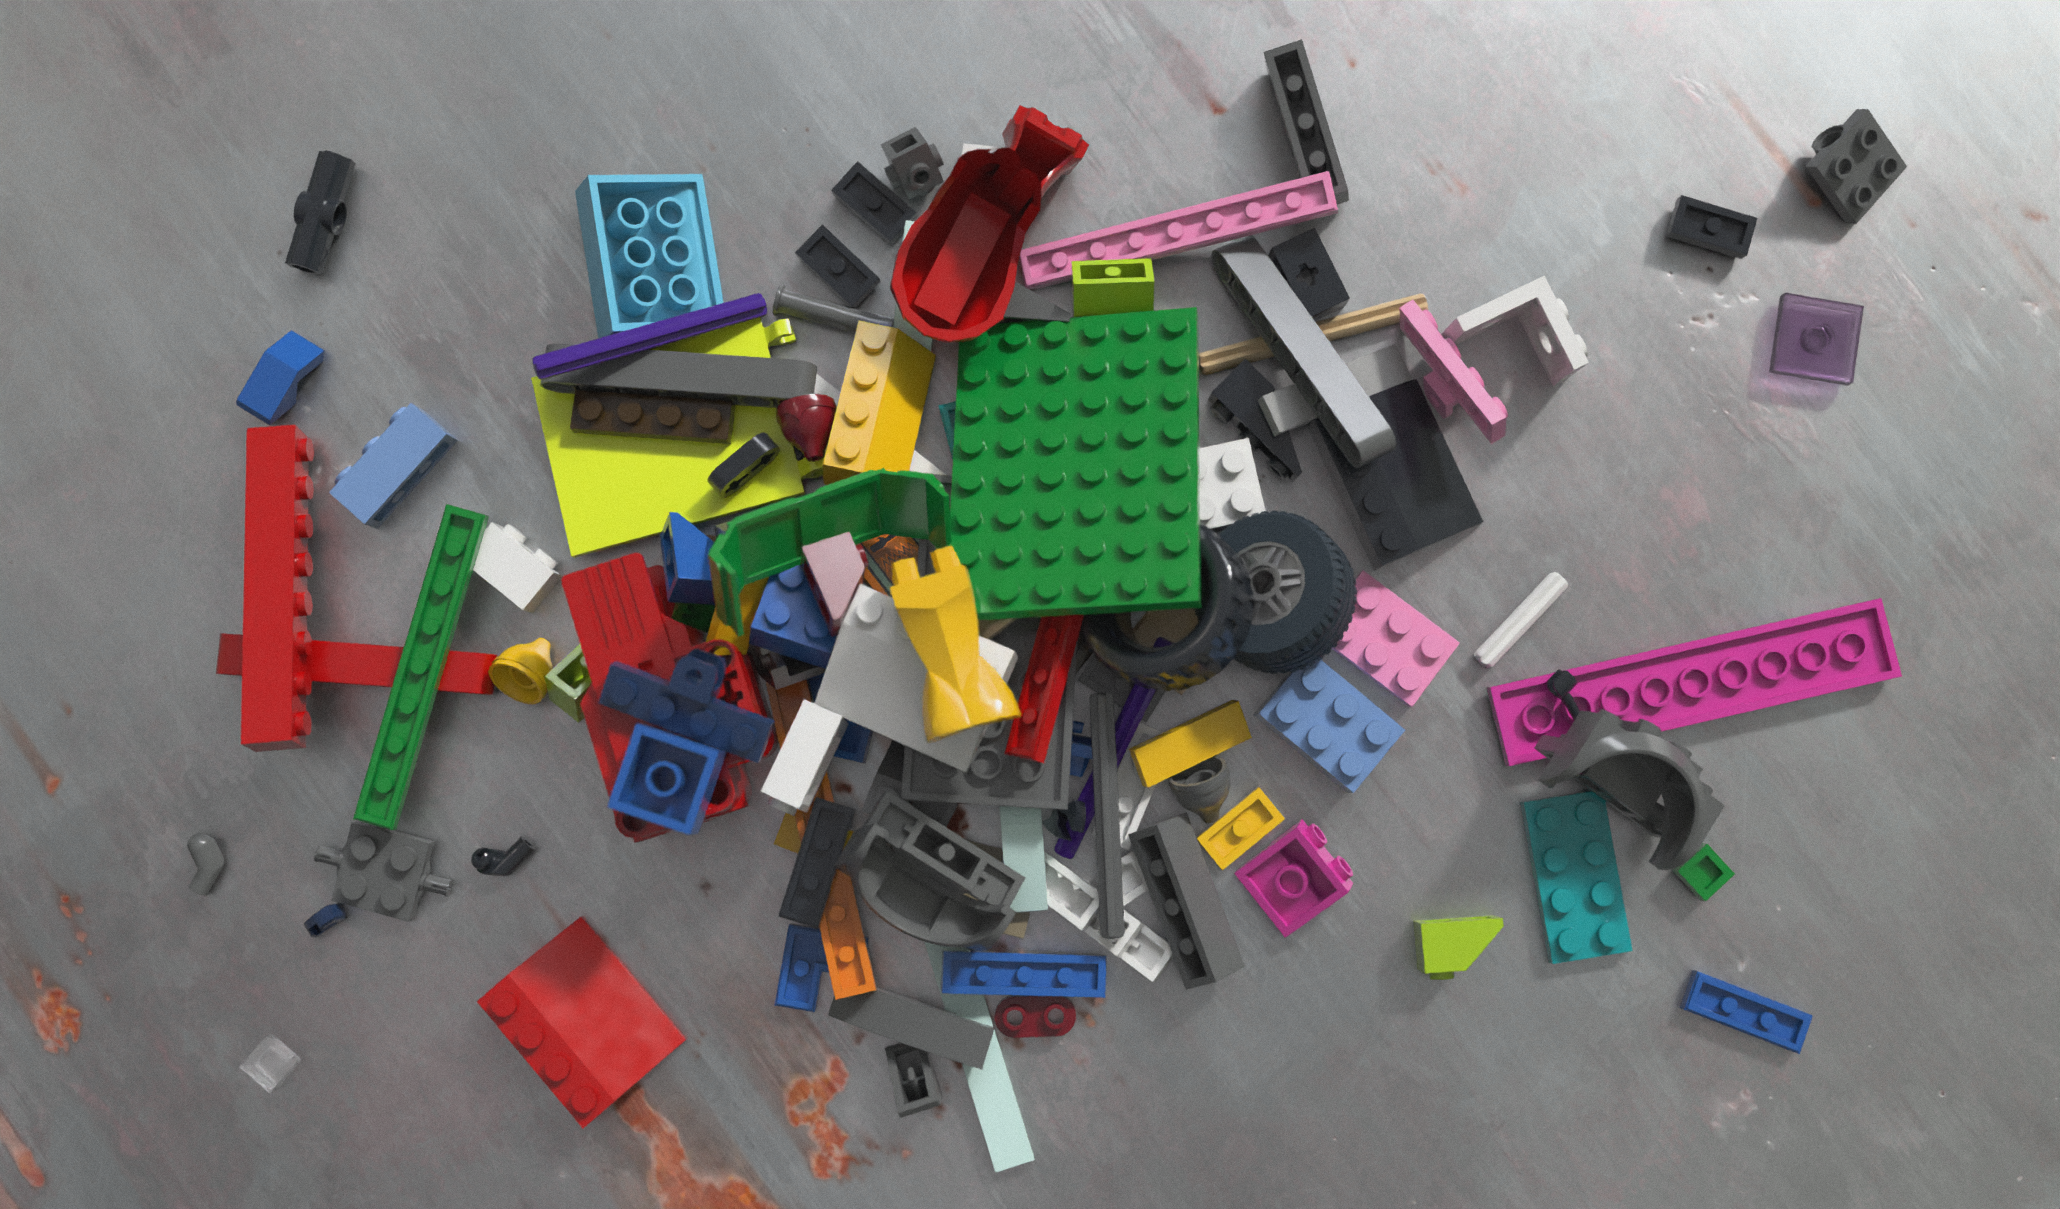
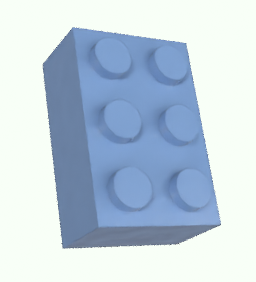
M1316 660L1315 664L1312 666L1308 665L1305 669L1300 670L1298 668L1297 671L1292 673L1289 671L1254 713L1257 719L1346 793H1354L1405 731L1403 727L1322 660Z

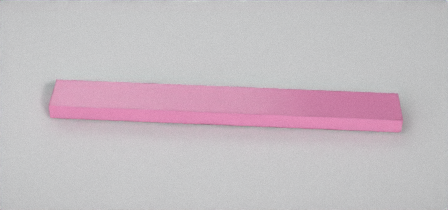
M1327 171L1022 249L1019 260L1025 287L1032 291L1071 281V261L1146 258L1155 260L1337 214L1338 208L1330 173Z

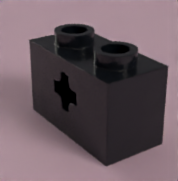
M1315 228L1271 248L1268 255L1314 321L1345 307L1350 297ZM1300 273L1303 278H1312L1309 286L1305 281L1300 283L1297 281Z

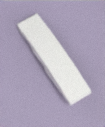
M1044 851L1048 905L1151 982L1156 983L1174 958L1169 943L1126 910H1124V936L1116 939L1102 938L1100 935L1098 890Z

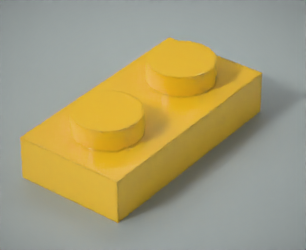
M1257 787L1196 838L1217 866L1224 870L1285 820V818L1260 787Z

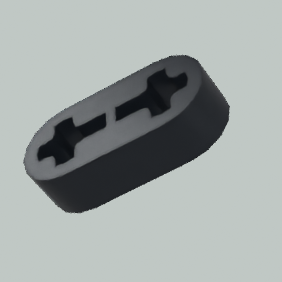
M760 433L718 465L709 475L707 482L721 498L728 497L768 466L777 457L780 448L767 433Z

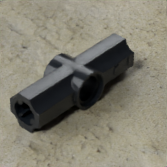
M327 150L319 151L307 191H302L295 202L294 222L296 223V228L285 261L288 266L314 275L323 274L333 237L341 233L346 223L347 204L345 203V198L356 165L352 159Z

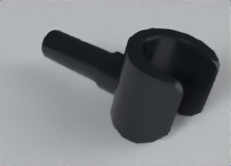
M1558 669L1548 679L1547 688L1554 696L1561 699L1575 721L1580 710L1569 692L1578 682L1568 671Z

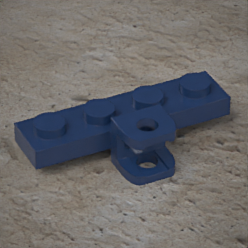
M699 648L693 649L688 655L678 661L670 681L624 663L613 662L610 665L598 702L601 705L755 763H759L762 760L775 720L717 699L716 697L719 695L726 673V661L723 657Z

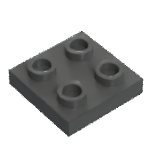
M1856 109L1843 125H1835L1821 132L1812 143V149L1816 155L1805 166L1844 222L1852 224L1859 222L1907 168V165L1869 109Z

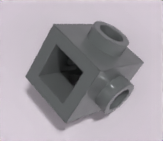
M916 127L881 144L889 162V166L884 168L886 176L893 189L901 187L909 200L915 196H924L930 193L935 186L944 182L938 169L944 165L940 153L934 143L928 145Z

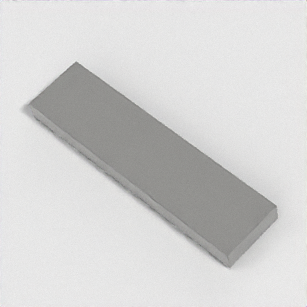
M1396 344L1345 363L1368 396L1412 380ZM1295 383L1258 399L1274 437L1312 422L1317 418Z

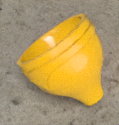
M537 638L533 642L516 644L504 650L493 660L490 666V679L500 691L518 702L524 704H537L541 702L548 693L545 675L553 669L550 659L551 644L544 638Z

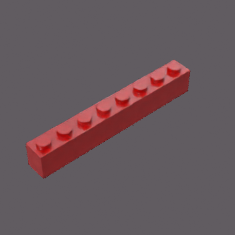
M295 424L247 428L241 745L255 752L306 748V736H309L311 733V717L309 712L306 711V695H310L312 690L311 676L307 671V655H310L312 652V638L309 631H307V616L312 614L313 603L312 597L307 591L308 577L313 573V561L308 552V538H311L313 535V521L310 514H308V500L312 499L314 494L313 482L309 476V462L314 459V447L312 440Z

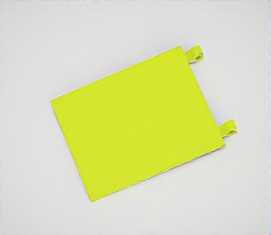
M759 317L648 350L771 358L770 346L796 342L793 326H790L789 319L778 320L768 327H763L762 319ZM537 376L531 378L570 553L573 558L659 535L662 532L669 512H678L691 524L695 525L804 495V479L823 477L824 456L820 461L808 462L806 458L797 461L794 446L785 439L777 422V408L736 405L731 444L574 433L570 429L575 394L559 393L544 389L540 385L541 379H538ZM763 432L767 433L780 448L777 457L735 493L721 498L707 482L711 472L751 438Z

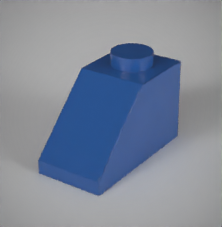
M669 512L660 534L668 602L715 605L708 552L713 546L714 541L678 512Z

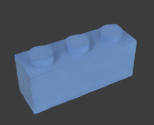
M410 403L407 407L400 408L392 415L389 420L390 426L380 437L372 438L362 450L363 456L353 467L349 466L338 474L334 482L336 485L329 492L362 523L376 529L384 523L458 441L429 414L413 403Z

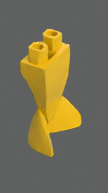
M952 546L930 553L936 573L920 578L914 558L892 563L894 586L890 587L895 607L917 654L928 670L922 698V719L925 738L928 744L971 728L1021 717L1017 701L1010 688L995 668L980 656L979 622L968 570L965 565L961 566V562Z

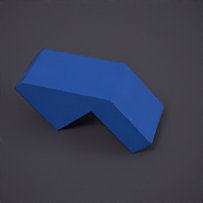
M291 330L265 350L238 396L236 405L266 424L271 425L296 404L298 382L323 362L324 350Z

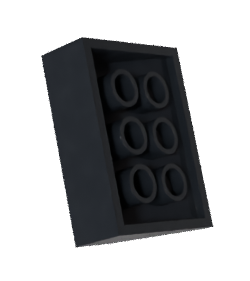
M1417 378L1369 396L1391 427L1396 439V449L1360 468H1355L1351 465L1318 417L1307 427L1374 571L1483 522Z

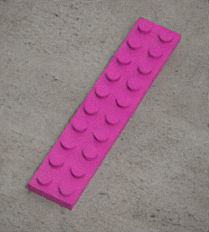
M1882 598L1566 670L1578 682L1569 693L1574 698L1580 711L1599 713L1600 710H1605L1621 720L1634 722L1644 719L1656 725L1661 731L1902 677ZM1554 673L1487 688L1506 766L1546 758L1534 749L1541 736L1560 737L1561 734L1566 735L1574 720L1565 704L1547 688V681Z

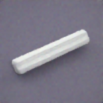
M1556 572L1548 574L1474 653L1476 660L1486 668L1493 667L1568 588L1567 581Z

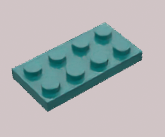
M1592 791L1520 802L1548 963L1557 964L1633 951L1606 802Z

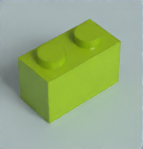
M1151 258L1071 261L1073 317L1154 311L1155 281Z

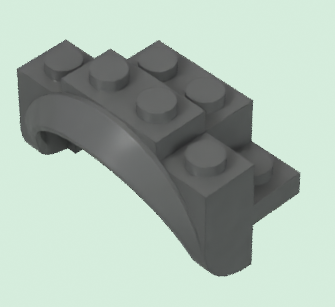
M1600 710L1599 713L1580 711L1566 735L1561 734L1560 737L1542 735L1534 749L1550 761L1538 781L1546 787L1553 789L1556 783L1575 778L1647 833L1661 838L1649 860V863L1659 870L1674 869L1687 862L1699 849L1725 806L1711 795L1713 789L1700 780L1699 775L1703 768L1690 759L1692 753L1675 742H1668L1660 736L1661 729L1647 720L1639 719L1638 722L1621 720L1605 710ZM1661 794L1664 806L1657 803V800L1659 799Z
M889 791L882 793L864 826L853 832L834 865L835 868L851 878L865 904L890 926L927 943L946 947L966 948L971 952L991 948L1004 933L1016 914V911L1011 909L1010 906L1026 878ZM967 893V894L971 895L972 897H974L975 899H973V898H971V897H968V896H966V895H964V894Z

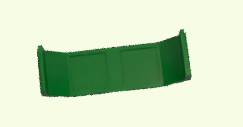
M882 468L876 471L869 470L820 487L815 492L796 499L789 498L737 516L733 521L727 523L726 533L724 535L720 534L708 552L718 618L725 626H730L738 637L744 635L739 594L744 585L799 566L801 563L802 547L846 532H850L855 545L887 534L929 540L937 549L948 547L951 543L949 495L945 492L942 483L933 474L906 470L891 472Z

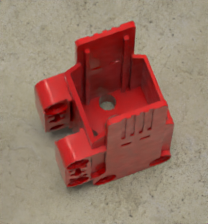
M635 552L566 574L562 577L561 583L592 681L580 705L609 799L636 723L648 725L699 742L599 704L598 702L610 665L615 661L670 681L678 661L688 655L693 649L699 648L714 654L720 648H727L731 653V662L726 668L725 677L719 695L716 698L773 720L760 676L749 651L746 654H742L737 646L722 639L706 642L702 632L671 619L675 603L668 602L663 566L655 565L647 568L643 555ZM718 655V656L723 657V658L726 660V658H727L729 655ZM775 724L773 725L762 759L771 756L778 747L779 741ZM728 752L726 753L703 823L749 807L748 802L752 796V785L745 765L753 763L752 761ZM612 809L618 831L625 837L633 838L634 843L676 831Z

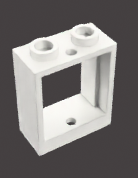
M804 699L761 789V792L770 796L768 805L795 816L797 809L808 812L848 727L847 721L842 716Z

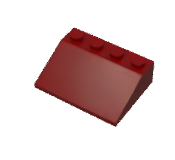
M584 916L579 917L476 1001L582 1128H585L687 1039Z

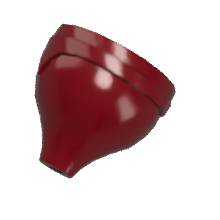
M822 394L796 396L778 405L776 419L783 436L788 443L802 452L808 462L820 461L823 458L837 406L834 398Z

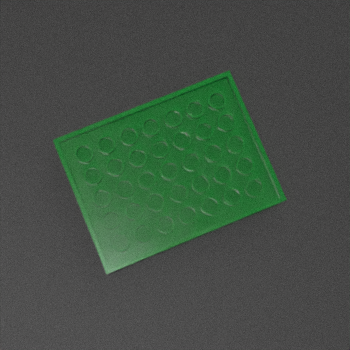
M1197 307L1070 317V322L1021 321L998 323L972 341L959 342L950 506L951 543L948 546L953 547L961 562V566L965 565L968 570L974 592L978 620L1201 608L1199 325Z

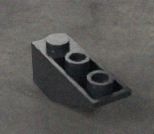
M1244 359L1211 392L1208 399L1212 403L1210 409L1223 423L1227 424L1230 421L1241 431L1238 435L1240 439L1249 438L1251 450L1256 452L1259 449L1269 459L1267 462L1268 467L1279 478L1284 480L1288 477L1294 482L1302 473L1290 433L1287 431L1274 437L1258 402V399L1262 396L1274 392L1275 388L1249 361Z

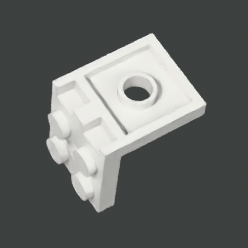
M1545 276L1457 317L1441 334L1445 340L1450 338L1457 345L1518 316L1553 386L1568 379L1589 363L1586 358L1588 350L1585 342L1578 334H1574L1568 323V309L1561 299H1556Z

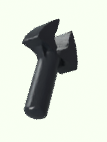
M1074 799L1070 803L1068 802V810L1053 809L1052 815L1042 821L1043 825L1056 837L1071 841V836L1066 828L1067 819H1069L1072 831L1083 833L1086 821L1085 802Z

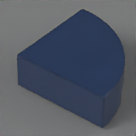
M341 903L326 905L312 915L304 923V926L311 937L317 938L346 919L348 914Z

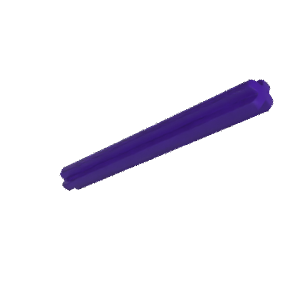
M756 293L535 356L532 358L533 368L538 379H548L763 317L767 314V304L762 294Z
M1158 637L1152 648L1169 646L1174 644V642L1164 637ZM1134 684L1115 723L1117 768L1156 691L1153 688L1146 689ZM1093 769L1078 798L1079 801L1085 802L1086 806L1084 832L1072 831L1068 819L1066 828L1072 840L1059 838L1054 847V851L1058 855L1067 859L1074 858L1095 815Z

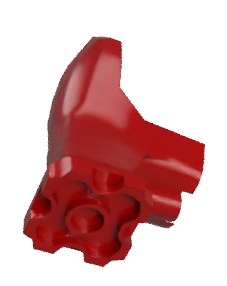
M1019 105L1002 133L1005 148L997 149L994 153H989L991 149H975L964 153L958 158L951 174L938 189L928 209L911 225L895 257L890 290L905 321L923 336L944 343L972 341L1003 319L1015 288L1017 264L1026 232L1040 212L1042 197L1060 177L1070 174L1084 157L1089 144L1083 140L1081 134L1069 127L1061 128L1054 125L1048 120L1046 114L1034 107L1026 108Z

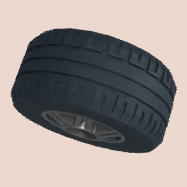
M1263 511L1259 514L1257 512L1252 514L1251 517L1245 516L1242 520L1238 519L1233 525L1227 526L1218 535L1231 546L1244 562V568L1249 573L1251 588L1254 592L1252 623L1248 636L1234 660L1255 671L1270 672L1271 674L1280 672L1282 674L1288 671L1291 673L1295 672L1298 668L1300 670L1305 669L1306 666L1315 664L1316 660L1320 661L1323 659V656L1325 654L1328 655L1331 652L1330 649L1332 647L1335 648L1338 645L1337 642L1344 637L1343 633L1347 632L1348 625L1353 619L1351 615L1356 609L1354 606L1357 603V597L1355 596L1357 594V588L1355 587L1356 579L1353 577L1354 571L1345 553L1317 524L1295 513L1288 514L1285 511H1271L1269 513L1268 511ZM1201 571V608L1195 609L1198 622L1205 608L1207 592Z

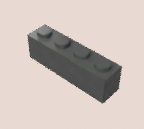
M1302 39L1263 52L1268 75L1300 178L1329 171L1336 204L1349 201L1348 187Z
M1187 812L1158 821L1128 834L1185 989L1215 983L1245 967Z

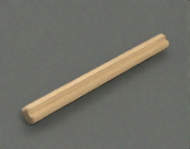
M1420 293L1316 321V324L1330 342L1400 323L1399 308L1411 300H1414L1422 311L1428 310V303L1424 294ZM1257 337L1201 352L1199 354V367L1202 374L1208 375L1237 367L1244 359L1252 363L1274 357V354L1262 337Z

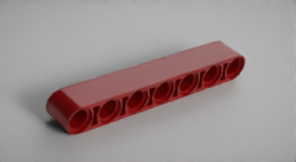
M220 633L216 674L242 676L243 635ZM312 640V652L310 655H307V671L310 673L313 682L392 688L404 647ZM449 651L438 691L494 695L495 684L490 679L489 669L493 660L498 655Z

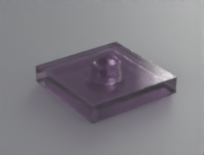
M1791 293L1780 295L1769 373L1845 386L1852 384L1864 306Z

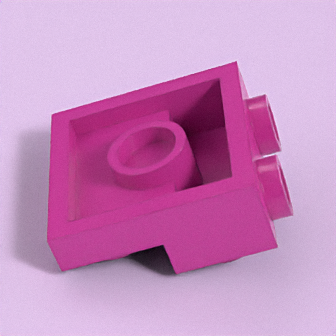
M1303 819L1273 840L1267 848L1239 867L1234 873L1285 938L1349 893L1353 885L1350 879L1353 876V872L1349 864L1341 856L1333 858L1324 847L1327 844V839L1322 830L1314 823L1308 826Z

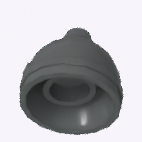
M1215 755L1168 778V784L1176 800L1183 808L1197 814L1205 823H1213L1219 819L1220 808L1229 793L1230 771L1224 758Z

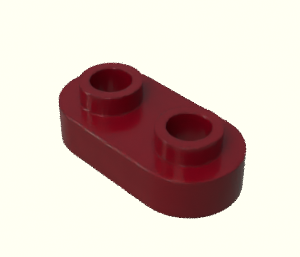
M1010 995L1003 998L995 1010V1024L998 1030L1011 1038L1062 1036L1073 1028L1076 1021V1011L1072 1001L1068 997ZM1052 1009H1060L1063 1012L1064 1017L1059 1023H1052L1048 1019V1013ZM1018 1010L1022 1013L1023 1019L1019 1024H1011L1008 1021L1007 1015L1010 1011Z

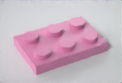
M1363 570L1355 578L1357 603L1354 605L1356 607L1355 612L1351 615L1353 617L1352 622L1349 623L1347 632L1343 633L1344 637L1342 640H1339L1337 642L1338 645L1331 649L1405 705L1413 707L1460 642Z

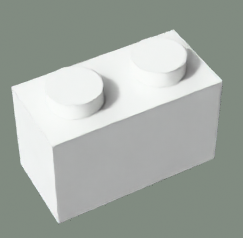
M491 522L485 529L473 570L519 608L533 613L563 577L554 569L558 562L540 548L535 553L523 544L527 537L509 523L503 528Z

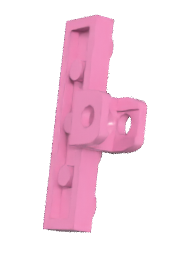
M1414 300L1399 308L1400 329L1433 369L1431 373L1423 377L1424 392L1432 406L1445 419L1452 415L1453 406L1459 403L1491 444L1504 437L1508 413L1501 400L1496 396L1490 397L1484 389V382L1475 368L1470 367L1468 369L1461 360L1458 347L1450 338L1446 340L1438 331V325L1434 317L1428 310L1422 311Z

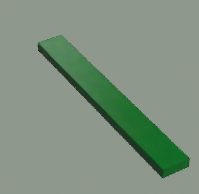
M448 504L445 506L353 816L354 820L389 830H396L489 519L487 515Z

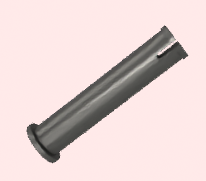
M782 284L779 285L774 299L773 315L775 316L783 313L856 333L859 320L889 327L894 326L893 317L889 318L785 290V285Z

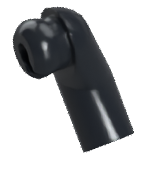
M521 836L507 851L484 847L478 848L472 854L471 863L481 874L509 876L536 849L526 838Z

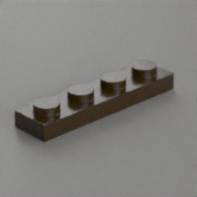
M575 390L570 429L574 433L731 444L736 405L733 401Z

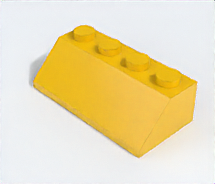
M858 321L823 461V484L829 485L869 470L876 471L882 468L891 472L910 471L936 355L898 328Z

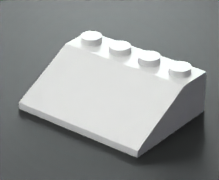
M860 584L842 622L814 704L966 773L988 725L971 728L940 741L927 743L922 719V698L928 670L917 654L905 630L893 598ZM979 636L980 656L995 668L1007 684L1018 656L1015 651Z

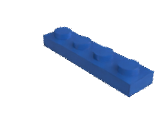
M942 951L941 993L1105 998L1106 956Z

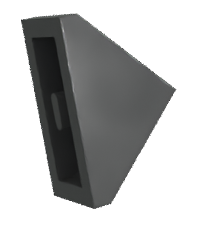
M903 1043L886 1047L885 1051L899 1117L902 1118L940 1106L943 1095L930 1053Z

